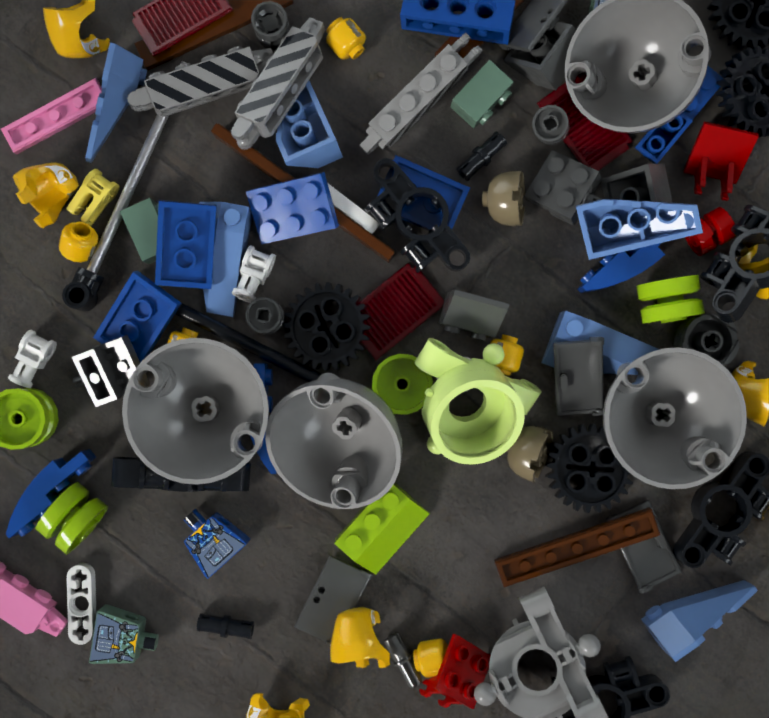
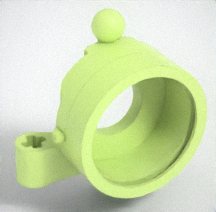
M434 338L427 340L415 360V365L425 373L438 378L432 387L425 391L426 398L421 411L422 418L430 434L427 440V448L431 453L443 454L446 458L461 464H480L501 456L518 439L524 425L525 415L528 414L542 391L528 380L512 379L505 376L495 366L500 364L505 356L504 349L499 344H488L483 350V359L472 358L469 360L458 355ZM473 388L483 392L481 407L470 416H455L449 411L450 401L462 392Z

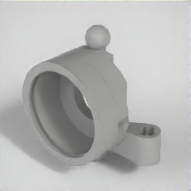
M544 586L519 597L529 621L518 623L517 618L513 619L514 626L508 629L494 645L489 662L491 683L482 682L476 686L474 698L477 703L482 706H489L498 697L505 707L522 718H563L562 714L572 709L575 718H608L598 695L595 694L586 676L584 656L595 657L601 649L600 640L593 634H584L577 643L563 629L555 612L556 609ZM533 649L544 650L549 653L557 666V677L554 683L547 689L540 691L532 690L525 686L520 680L517 671L518 662L522 655Z

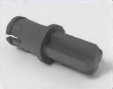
M396 632L385 638L383 642L394 660L393 665L394 667H399L408 686L414 688L421 684L422 678L419 672L416 671L411 659L413 654L408 652L400 634Z

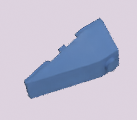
M111 42L102 76V92L98 96L95 111L96 118L93 120L85 157L86 162L89 163L93 162L128 107V95L130 92L138 89V85L144 86L147 70L142 68L143 59Z
M310 81L307 82L277 128L276 142L287 166L320 168L343 158Z
M601 199L576 206L589 260L703 233L697 204Z
M200 202L199 204L216 205L212 289H203L206 312L234 317L237 297L232 294L234 288H237L241 280L240 268L247 249L253 217L252 211L248 206L232 203Z
M563 311L559 313L541 363L554 368L553 343L589 340V337L604 338L603 374H617V370L622 364L632 362L647 353L660 349L590 319ZM632 368L627 375H638V371Z
M742 580L663 603L660 606H653L646 611V616L641 618L657 644L677 662L705 641L703 634L709 628L717 629L723 624L722 616L725 613L737 611L758 590L751 583Z

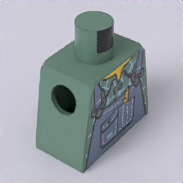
M105 604L96 614L89 663H134L139 658L142 649L156 650L159 634L144 632L146 618L144 616Z

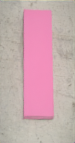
M94 78L1 128L13 153L19 154L95 113L98 96L102 92L101 84L97 78Z

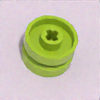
M699 275L665 279L636 286L639 300H657V304L645 306L640 310L642 324L661 321V324L687 320L689 316L705 314L702 299L692 298L684 300V295L697 293L701 289Z
M396 354L387 357L378 365L373 374L372 390L386 402L393 414L407 415L420 410L426 398L425 391L433 385L432 376L415 365L417 357L413 355ZM405 379L408 384L407 388L399 389L397 387L398 380Z
M35 388L6 389L0 392V447L10 450L34 447L47 441L53 435L59 419L58 409L49 395Z
M79 482L68 487L50 505L35 527L46 539L57 535L55 546L66 555L72 552L89 536L108 510V506L99 498L91 499L86 503L89 497V490Z

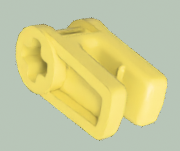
M93 169L83 180L81 187L66 210L73 215H79L82 210H85L84 207L93 197L92 202L86 207V211L81 217L82 222L91 226L108 203L115 198L120 186L115 181L110 182L103 177L100 170Z

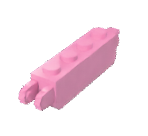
M0 561V618L24 634L33 633L37 629L55 637L61 634L68 623V619L55 608L57 602L52 599V596L45 590H37L31 586L28 579L24 576L8 571L6 565Z

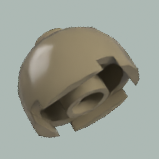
M503 172L491 180L488 191H483V207H488L491 218L501 225H523L525 206L523 207L525 180L523 172Z
M534 425L522 428L516 442L506 451L508 452L507 461L509 467L516 475L533 483L535 478H539L548 458L546 443H552L553 431Z

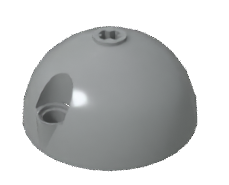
M606 0L591 11L580 23L567 50L565 80L573 103L593 123L621 133L647 132L671 122L693 102L705 79L708 61L711 57V49L705 28L699 16L683 0ZM693 47H704L699 55H688ZM647 71L648 74H646L645 80L641 81L640 78L643 77V72ZM587 73V77L583 82L575 83L579 74Z
M205 338L179 339L167 343L150 353L141 361L131 375L126 386L122 407L124 429L135 454L155 473L169 480L184 484L212 483L224 479L241 469L261 449L269 413L267 393L263 381L253 365L234 348L222 342ZM147 371H151L155 377L154 384L151 387H148L143 381V376ZM210 403L211 406L209 408L212 409V413L203 414L204 408L201 405ZM244 434H249L254 438L255 445L253 449L248 450L242 446L241 438Z
M680 347L652 351L632 362L622 364L617 370V377L608 390L603 409V428L606 440L617 460L629 473L639 480L666 489H687L698 486L723 472L738 453L745 436L747 424L743 393L729 370L719 361L705 353ZM632 368L638 371V376L634 383H630L627 378V374ZM657 409L663 410L661 412V414L663 415L661 419L656 418V416L658 415L656 413ZM713 452L714 461L707 466L705 458L709 453Z
M324 373L317 380L303 384L289 392L274 407L268 419L265 440L270 461L282 480L296 493L309 501L336 509L359 508L379 500L390 490L396 481L403 454L399 426L386 402L364 385L340 379L333 373Z

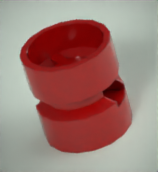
M717 207L704 214L703 219L700 218L703 233L688 236L685 239L692 251L698 256H702L715 249L717 244L722 245L734 239L736 235L732 233L731 228L735 223L724 208Z

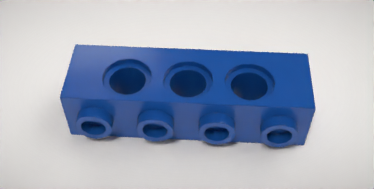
M403 0L400 13L401 27L404 30L458 38L467 33L472 40L508 45L514 17L515 0ZM429 7H435V8H436V9H434V10H427V8H429ZM455 11H462L463 13H461V14H454L453 12H455ZM481 15H489L490 17H489V18H482V17H480V16H481Z

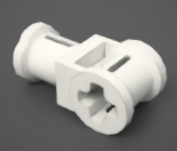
M250 245L245 252L240 268L241 280L237 288L233 289L232 294L248 303L255 300L256 297L254 295L259 284L264 285L266 278L269 277L276 260V255L262 253Z
M28 330L22 337L19 350L15 356L19 362L13 374H9L8 379L20 386L31 388L33 385L31 381L37 369H44L46 363L51 359L56 350L57 342L53 340L47 341L37 336L35 331Z

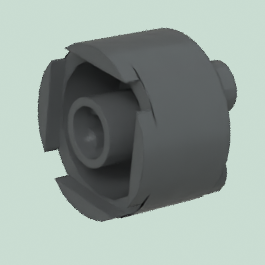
M718 314L693 316L682 322L678 327L674 337L673 348H687L705 353L725 366L735 358L739 350L737 329L733 322L727 323L722 321ZM705 337H707L706 343L709 344L708 347L705 346V341H704V338H705Z

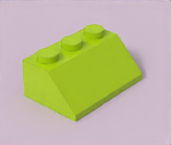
M394 483L390 490L379 500L362 507L335 538L334 544L354 562L377 574L430 513L398 484Z

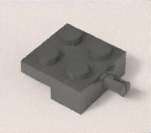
M551 150L524 197L527 201L548 210L552 216L574 226L579 219L576 210L577 205L601 200V198L593 195L602 180L599 171Z
M126 334L88 348L72 356L80 376L73 378V383L78 382L74 385L76 388L86 386L95 407L117 400L123 396L131 375L140 364L128 335ZM144 374L143 381L149 386L150 382L146 374Z

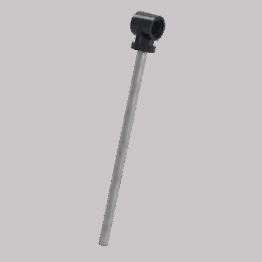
M157 114L87 269L78 267L72 282L63 289L62 298L68 307L86 312L96 306L98 302L97 293L104 280V277L97 273L122 220L120 211L128 207L169 116L162 117ZM83 290L85 297L82 302L77 303L76 296L78 292Z

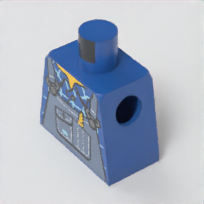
M194 509L183 519L194 531L184 540V543L207 579L250 541V538L218 512L206 521L198 510Z

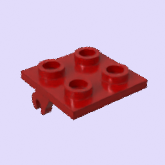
M704 121L683 169L684 173L693 174L695 177L694 194L702 195L701 188H705L707 176L720 179V199L728 201V193L732 194L733 184L738 182L759 137L758 133Z
M453 634L438 674L430 679H425L422 683L427 688L426 690L420 689L419 693L426 698L432 694L446 696L445 700H438V704L444 708L449 707L451 704H463L470 709H474L477 702L474 698V689L478 684L484 682L489 669L491 655L457 634Z

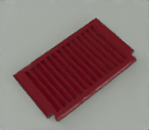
M153 0L133 12L135 18H133L132 22L154 57L233 11V8L227 0Z
M586 74L582 75L581 78L577 76L575 83L583 82L587 77ZM566 82L558 87L556 91L554 90L537 102L539 108L547 105H556L566 112L569 120V132L563 141L578 162L599 171L629 150L627 144L633 141L630 135L603 128L590 121L573 103Z
M409 263L404 265L357 304L367 305V308L362 313L371 316L369 320L365 321V325L371 326L372 329L364 333V335L371 339L370 341L362 340L361 343L375 361L443 307L444 299L425 275L421 271L417 273L415 271L416 267L412 269Z

